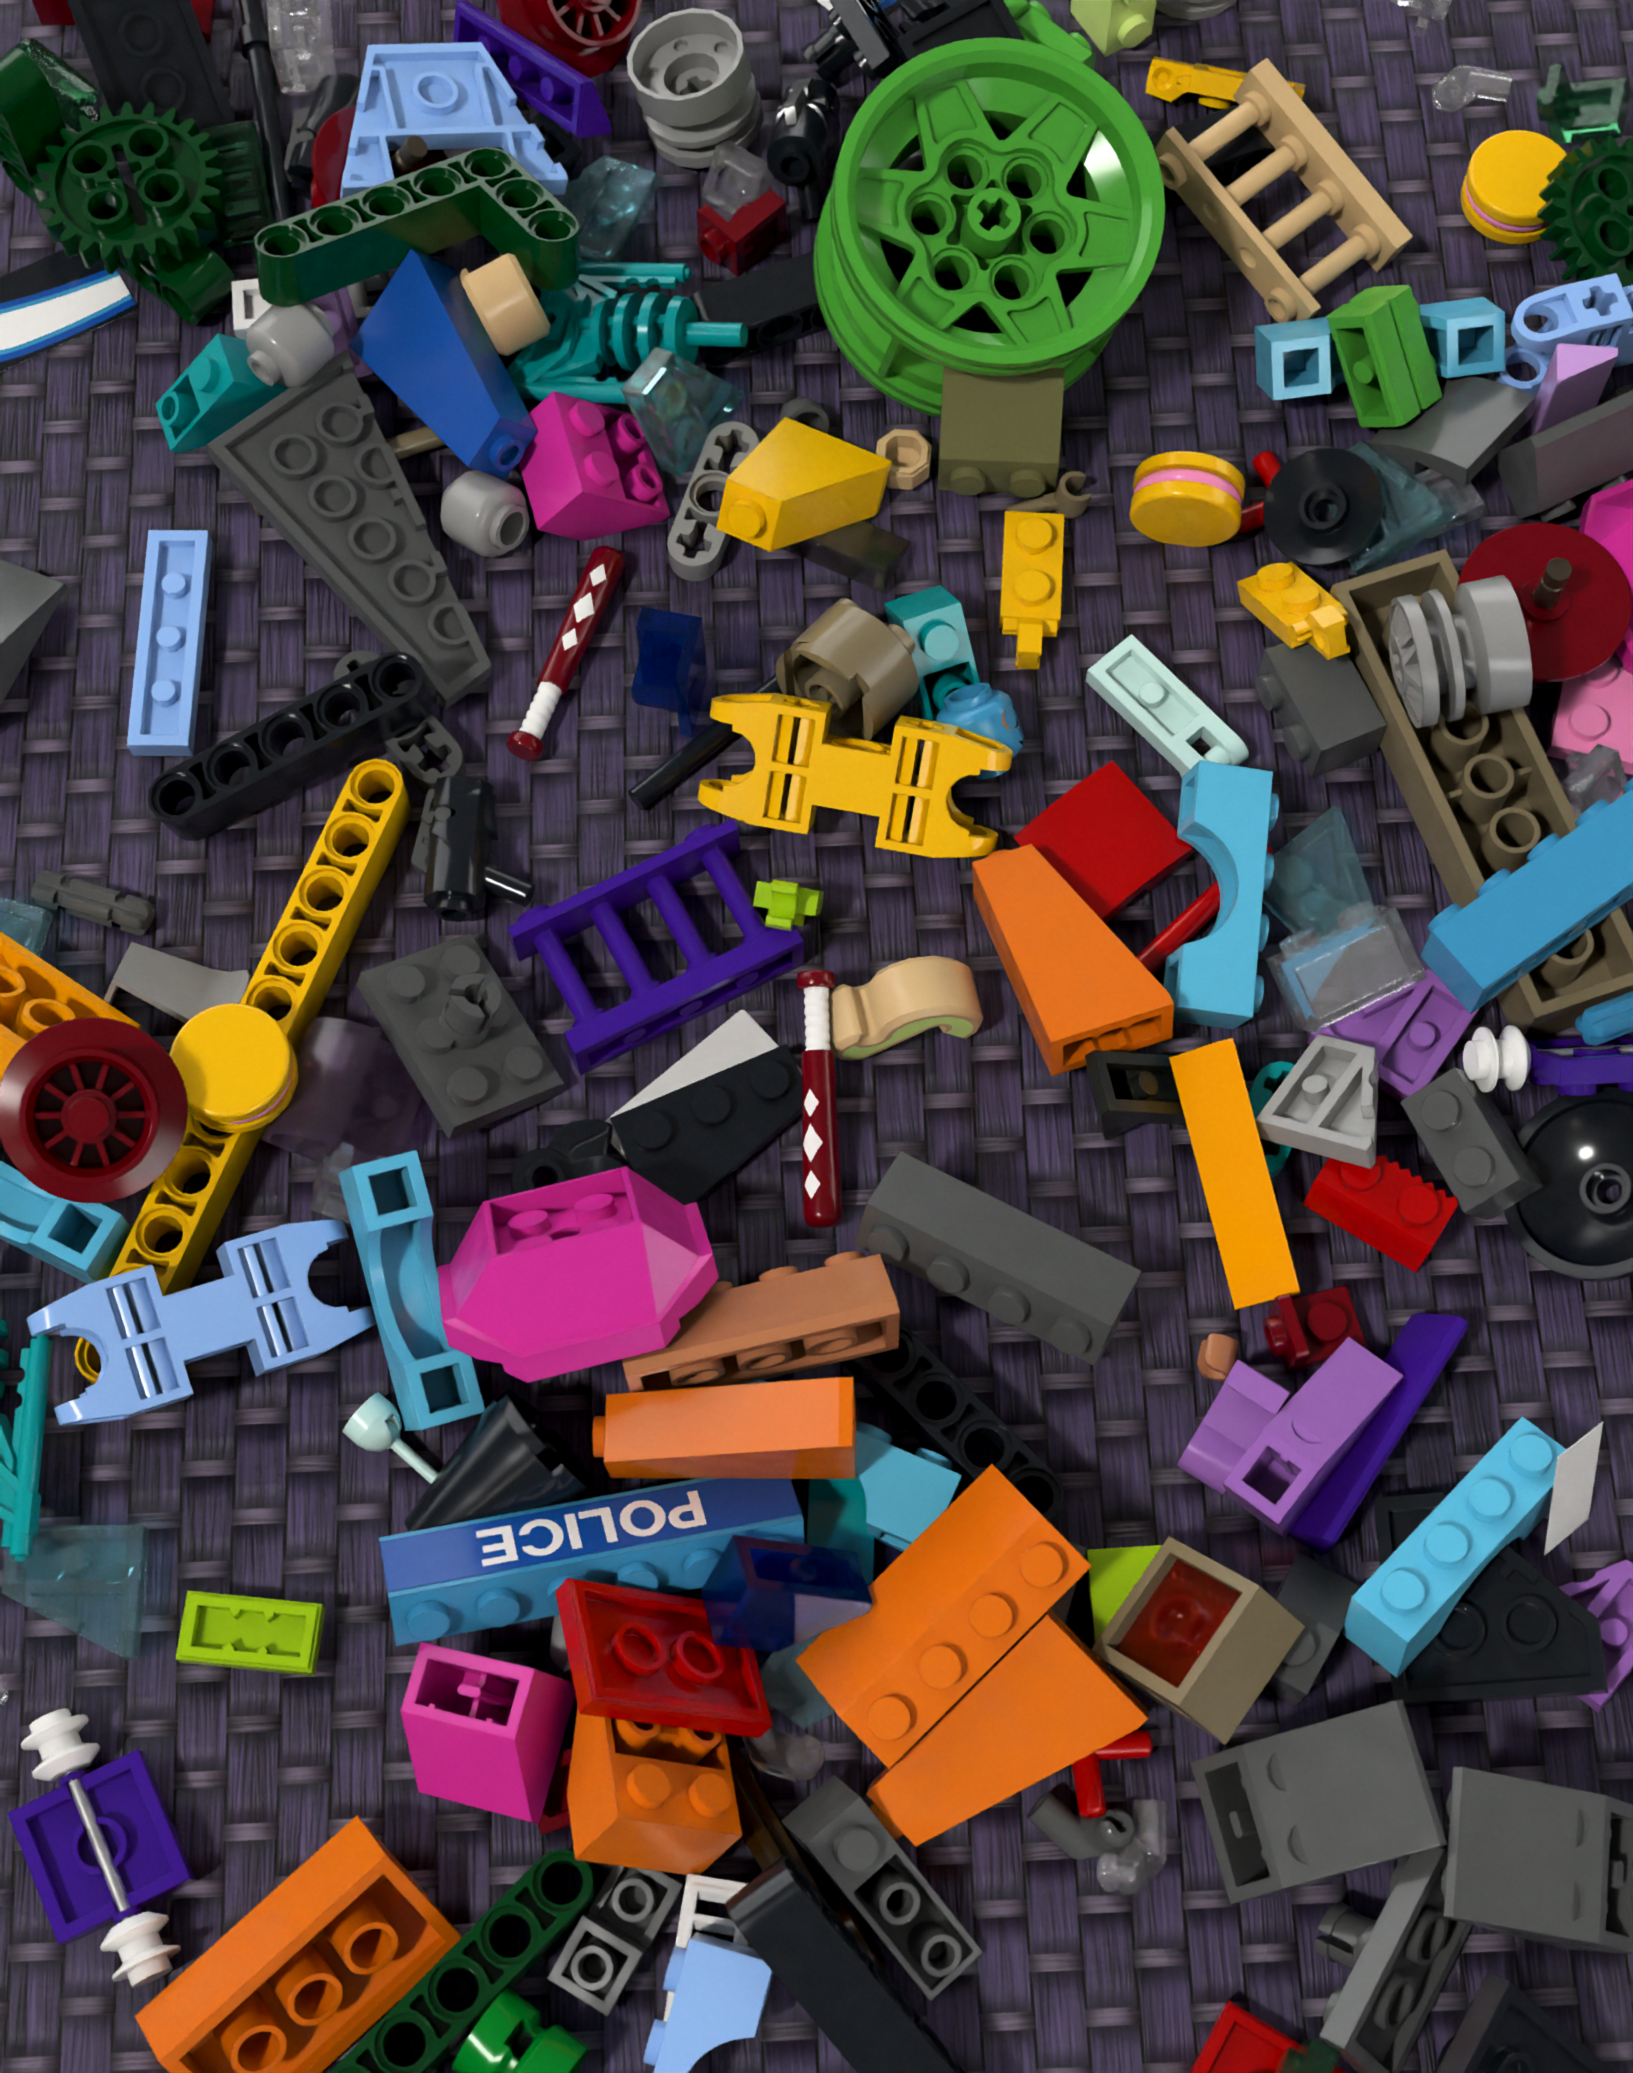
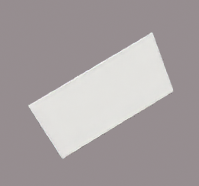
M1603 1421L1557 1457L1544 1555L1589 1520Z

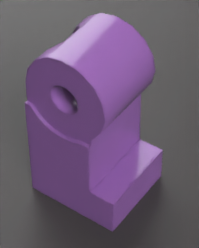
M1237 1359L1221 1390L1183 1452L1177 1467L1223 1496L1226 1492L1223 1481L1263 1428L1281 1410L1291 1392L1245 1362Z

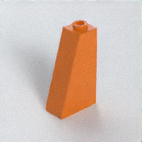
M1032 844L1013 850H998L989 854L986 858L972 862L974 900L1051 1077L1086 1066L1085 1055L1093 1050L1131 1052L1172 1039L1174 1002L1169 992Z
M834 1377L606 1394L605 1416H594L593 1420L594 1457H604V1464L610 1478L856 1479V1403L853 1377Z
M1050 1608L890 1769L886 1767L871 1782L866 1795L874 1803L869 1808L894 1839L898 1840L904 1834L915 1846H918L1137 1730L1148 1719V1708L1090 1651L1091 1649Z

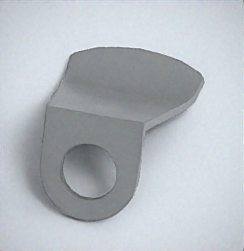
M131 942L111 981L104 1001L111 1005L120 987L186 1024L195 1015L210 1007L229 1003L240 1004L252 978L248 970L227 972L211 969Z

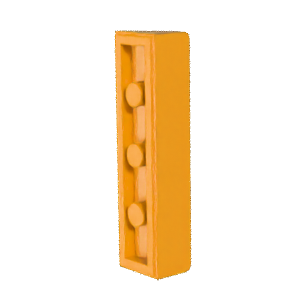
M1233 1037L1169 1057L1234 1309L1238 1310L1271 1302L1275 1296L1289 1293L1290 1296L1299 1295V1284Z

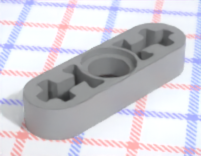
M735 421L724 422L710 431L668 536L667 546L670 566L675 574L685 580L702 581L713 576L720 568L731 540V535L716 529L720 511H706L698 505L697 501L707 491L718 490L724 492L726 479L729 474L723 472V452H729L733 445L742 447V452H737L733 457L730 465L731 474L759 445L758 437L754 430L744 423ZM699 527L705 530V551H698L695 558H688L685 555V549L691 550L694 547Z

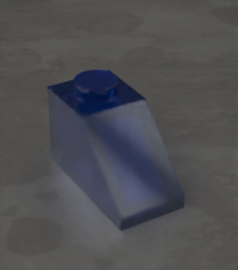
M739 1535L732 1536L701 1590L715 1645L779 1652L867 1614L873 1605L856 1551Z

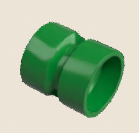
M507 1988L494 2000L478 2021L457 2054L452 2070L457 2073H577L590 2047L558 2024L547 2029L543 2028L540 2025V2011L514 1991ZM514 2056H522V2058L519 2061Z

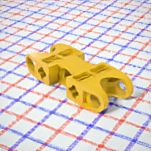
M779 693L728 694L712 698L710 717L723 723L732 724V731L743 735L751 743L755 752V765L750 772L732 775L731 780H701L698 790V801L706 807L750 825L807 835L815 823L817 806L880 817L875 847L931 858L980 857L996 851L998 833L992 829L974 825V818L963 814L956 807L952 799L951 787L957 780L968 775H980L981 769L990 771L1009 770L1011 768L1013 751L1005 744L952 724L900 715L894 727L891 745L829 734L833 703ZM921 740H925V741H924V746H923V752H922V758H921L919 776H917V775H916V769H917V763H918V757H919V751H920ZM913 796L915 797L910 830L907 831L906 828L909 810L911 805V799Z

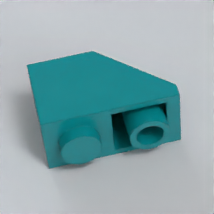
M217 333L155 404L170 452L181 454L207 446L208 443L288 389L278 383L269 386L252 372L247 363L250 353L244 339Z
M941 585L884 603L889 624H896L902 627L914 641L915 651L910 655L918 674V689L914 699L922 718L930 721H936L938 712L945 707L943 701L948 694L964 686L980 683L961 602Z

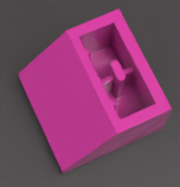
M556 391L549 394L529 413L538 432L526 448L519 466L539 531L586 541L662 522L671 515L664 495L662 479L658 474L648 442V433L641 417Z
M421 1642L401 1708V1716L418 1792L539 1824L574 1701V1684L534 1668Z

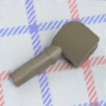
M1070 471L1061 477L1056 492L1006 506V511L1041 513L1055 510L1058 514H1064V518L1075 519L1080 517L1086 510L1092 494L1072 495L1083 487L1086 476L1079 471Z

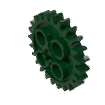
M125 102L119 116L113 117L106 106L101 107V121L93 123L84 115L79 116L82 130L78 133L62 128L60 134L65 145L64 147L47 145L45 147L51 163L37 164L36 169L41 182L34 184L33 189L39 201L36 204L37 210L52 242H61L68 258L80 253L82 261L88 269L102 258L108 274H113L120 262H127L131 274L137 275L141 261L149 260L156 271L161 270V255L169 253L179 262L182 261L183 254L180 245L184 242L200 248L202 242L198 228L215 231L217 226L212 212H222L225 210L221 193L227 191V184L223 175L224 168L218 150H214L208 132L199 134L193 118L180 123L177 111L174 108L169 109L159 118L152 102L145 106L141 114H134L130 102ZM118 150L125 152L148 219L147 224L144 226L137 224L130 205L129 197L114 157V153Z
M1608 136L1599 145L1594 139H1590L1580 149L1575 147L1547 175L1546 178L1549 184L1539 193V196L1547 203L1537 212V217L1551 223V225L1540 234V238L1556 243L1557 248L1548 258L1550 261H1565L1568 267L1561 276L1564 281L1574 277L1583 281L1617 273L1622 287L1633 285V139H1627L1620 147H1618L1613 136Z

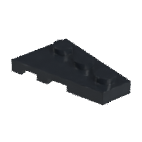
M784 1044L610 1118V1121L631 1170L683 1205L699 1203L703 1198L705 1200L708 1199L723 1185V1181L751 1156L756 1157L803 1115L802 1076L787 1044Z

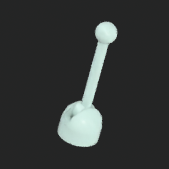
M380 1392L375 1393L353 1414L342 1432L357 1446L367 1451L381 1452L391 1448L431 1484L439 1473L400 1439L402 1429L401 1415L394 1405Z

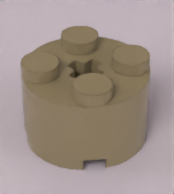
M840 598L778 658L776 662V678L781 692L785 695L793 696L795 694L796 697L833 703L829 734L870 741L917 692L918 674L910 656L915 651V644L911 636L902 627L896 624L886 626L875 616L862 610L852 600Z

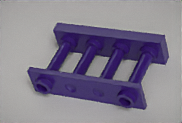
M733 818L719 825L710 823L693 830L685 838L684 842L551 907L548 905L533 907L523 913L517 919L516 924L507 927L513 951L519 962L539 952L575 1019L572 1029L563 1033L569 1056L580 1076L804 965L803 939L795 925L793 924L792 931L765 927V921L757 907L753 906V900L729 860L741 854L739 828ZM704 871H707L745 937L742 945L721 955L716 952H710L674 886ZM649 898H652L688 963L685 973L665 983L653 979L618 913ZM594 925L597 927L632 991L628 1001L608 1011L604 1008H597L561 942Z

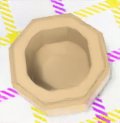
M893 429L877 441L876 455L892 461L886 483L888 488L913 490L929 478L932 446L917 430Z

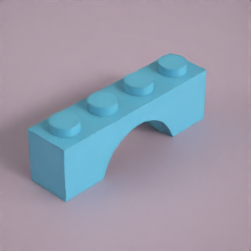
M1485 297L1419 305L1421 324L1429 351L1436 362L1437 376L1453 378L1505 371V312ZM1326 317L1254 326L1257 385L1273 401L1332 393L1336 386L1346 382L1337 354V347Z
M1199 760L1182 777L1177 837L1194 847L1211 866L1219 886L1220 906L1217 920L1207 937L1185 943L1166 957L1164 988L1169 992L1174 1002L1173 1021L1234 1030L1253 1018V1013H1257L1260 1009L1264 994V980L1262 976L1256 975L1258 952L1263 951L1269 932V918L1266 914H1261L1263 891L1268 890L1274 871L1273 855L1266 853L1268 831H1271L1276 823L1279 810V797L1276 793H1271L1272 771Z
M417 1150L351 1166L338 1173L405 1431L424 1430L483 1413L485 1407L472 1358L448 1346L441 1317L438 1273L432 1243L434 1213Z
M0 1161V1239L86 1284L108 1278L132 1229L122 1214L101 1203L74 1202L51 1195L30 1182L20 1171Z
M760 1380V1381H756V1382H752V1383H748V1384H753V1383H766V1382H765L764 1380ZM856 1422V1475L863 1487L866 1499L867 1534L874 1536L876 1541L904 1552L959 1497L962 1475L952 1471L954 1463L946 1457L924 1448H918L915 1455L890 1445L892 1437L883 1430L864 1422Z
M1522 1416L1351 1597L1342 1634L1397 1678L1440 1632L1457 1602L1486 1565L1514 1539L1519 1537L1524 1540L1550 1512L1557 1457L1567 1449Z

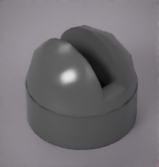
M799 396L782 406L778 416L779 422L784 417L795 421V418L802 413L809 427L826 434L828 433V416L816 401Z

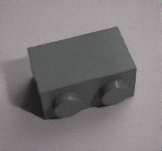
M1281 643L1265 650L1258 675L1255 678L1258 697L1266 710H1274L1283 726V740L1288 753L1295 761H1302L1311 779L1377 752L1388 724L1348 653L1327 660L1309 643L1292 649L1287 644Z
M1454 1067L1400 1102L1465 1214L1490 1220L1544 1187L1489 1093L1479 1090L1475 1081L1470 1080L1465 1071Z

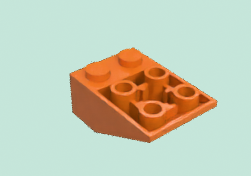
M577 1707L567 1789L575 1860L684 1875H700L742 1837L724 1733L579 1714Z

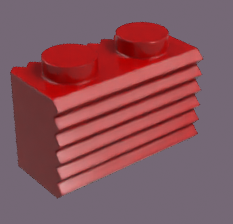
M1376 1154V1163L1371 1169L1328 1158L1312 1184L1303 1205L1416 1273L1457 1208L1458 1202L1456 1196L1447 1198L1444 1189L1435 1191L1433 1182L1423 1184L1421 1175L1412 1177L1409 1168L1400 1170L1398 1161L1389 1163L1387 1155L1377 1156Z

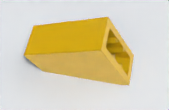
M784 417L727 477L716 529L772 552L871 518L880 510L892 461Z

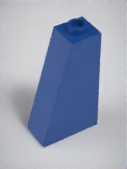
M411 248L352 339L349 347L468 467L506 480L512 469L521 461L526 448L538 430L464 290L456 271L449 264Z

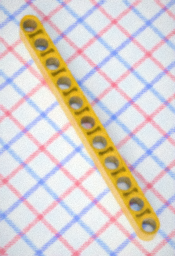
M371 759L357 765L350 773L240 1004L256 1007L266 1013L278 1005L291 1006L289 1013L277 1022L285 1032L296 1055V1059L410 818L411 805L402 775L397 767L387 760ZM386 791L392 793L384 802L376 804L367 802L370 796L377 792ZM353 844L368 845L364 852L357 856L347 857L341 855L347 847ZM333 896L342 898L340 904L332 910H316L318 904L325 898ZM310 950L317 952L314 959L306 965H290L293 957L302 951ZM188 1111L187 1125L181 1146L170 1165L154 1181L109 1277L153 1265L162 1296L189 1289L265 1126L248 1132L227 1133L215 1136L210 1135L211 1128L200 1123ZM199 1173L211 1174L209 1183L204 1189L193 1194L183 1193L184 1184L190 1177ZM175 1230L183 1232L182 1240L175 1249L165 1253L155 1252L156 1243L161 1236ZM79 1338L74 1353L76 1366L82 1375L93 1385L99 1377L100 1356L90 1342L84 1338Z

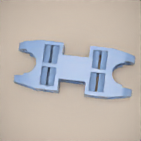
M1617 273L1562 285L1523 300L1517 307L1510 326L1512 336L1516 342L1513 346L1505 349V371L1493 372L1495 381L1536 397L1555 348L1559 343L1618 348V357L1613 368L1633 364V285L1622 287ZM1542 315L1547 318L1544 325L1537 332H1533L1524 324L1525 317ZM1527 362L1534 367L1537 377L1530 381L1515 380L1506 371V366Z
M320 1220L284 1224L224 1242L216 1250L224 1278L173 1294L162 1296L153 1265H149L89 1283L30 1315L26 1320L32 1337L59 1331L61 1337L77 1336L90 1342L100 1356L101 1370L98 1380L86 1388V1391L79 1395L80 1398L54 1408L59 1425L74 1426L124 1420L186 1400L193 1395V1390L185 1364L246 1345L257 1377L316 1358L377 1324L372 1306L351 1312L348 1311L347 1306H329L318 1300L309 1287L308 1272L313 1260L318 1258V1254L326 1251L328 1247L349 1239L344 1220Z

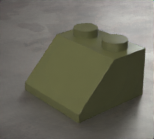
M943 366L937 490L953 491L967 496L976 495L981 492L1012 493L1023 498L1055 492L1060 456L1065 368H1049L1039 372L1014 376H988L957 371Z

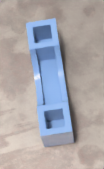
M696 1932L689 1939L687 1949L679 1946L674 1947L663 1985V1990L675 1993L668 2021L654 2020L643 2063L655 2066L654 2073H689L692 2066L711 2049L729 2041L755 2037L760 2028L774 1972L754 1948Z

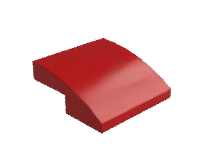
M1113 760L1062 795L1013 837L1021 847L1032 844L1105 924L1144 889L1150 893L1195 852L1188 843L1177 837V830Z

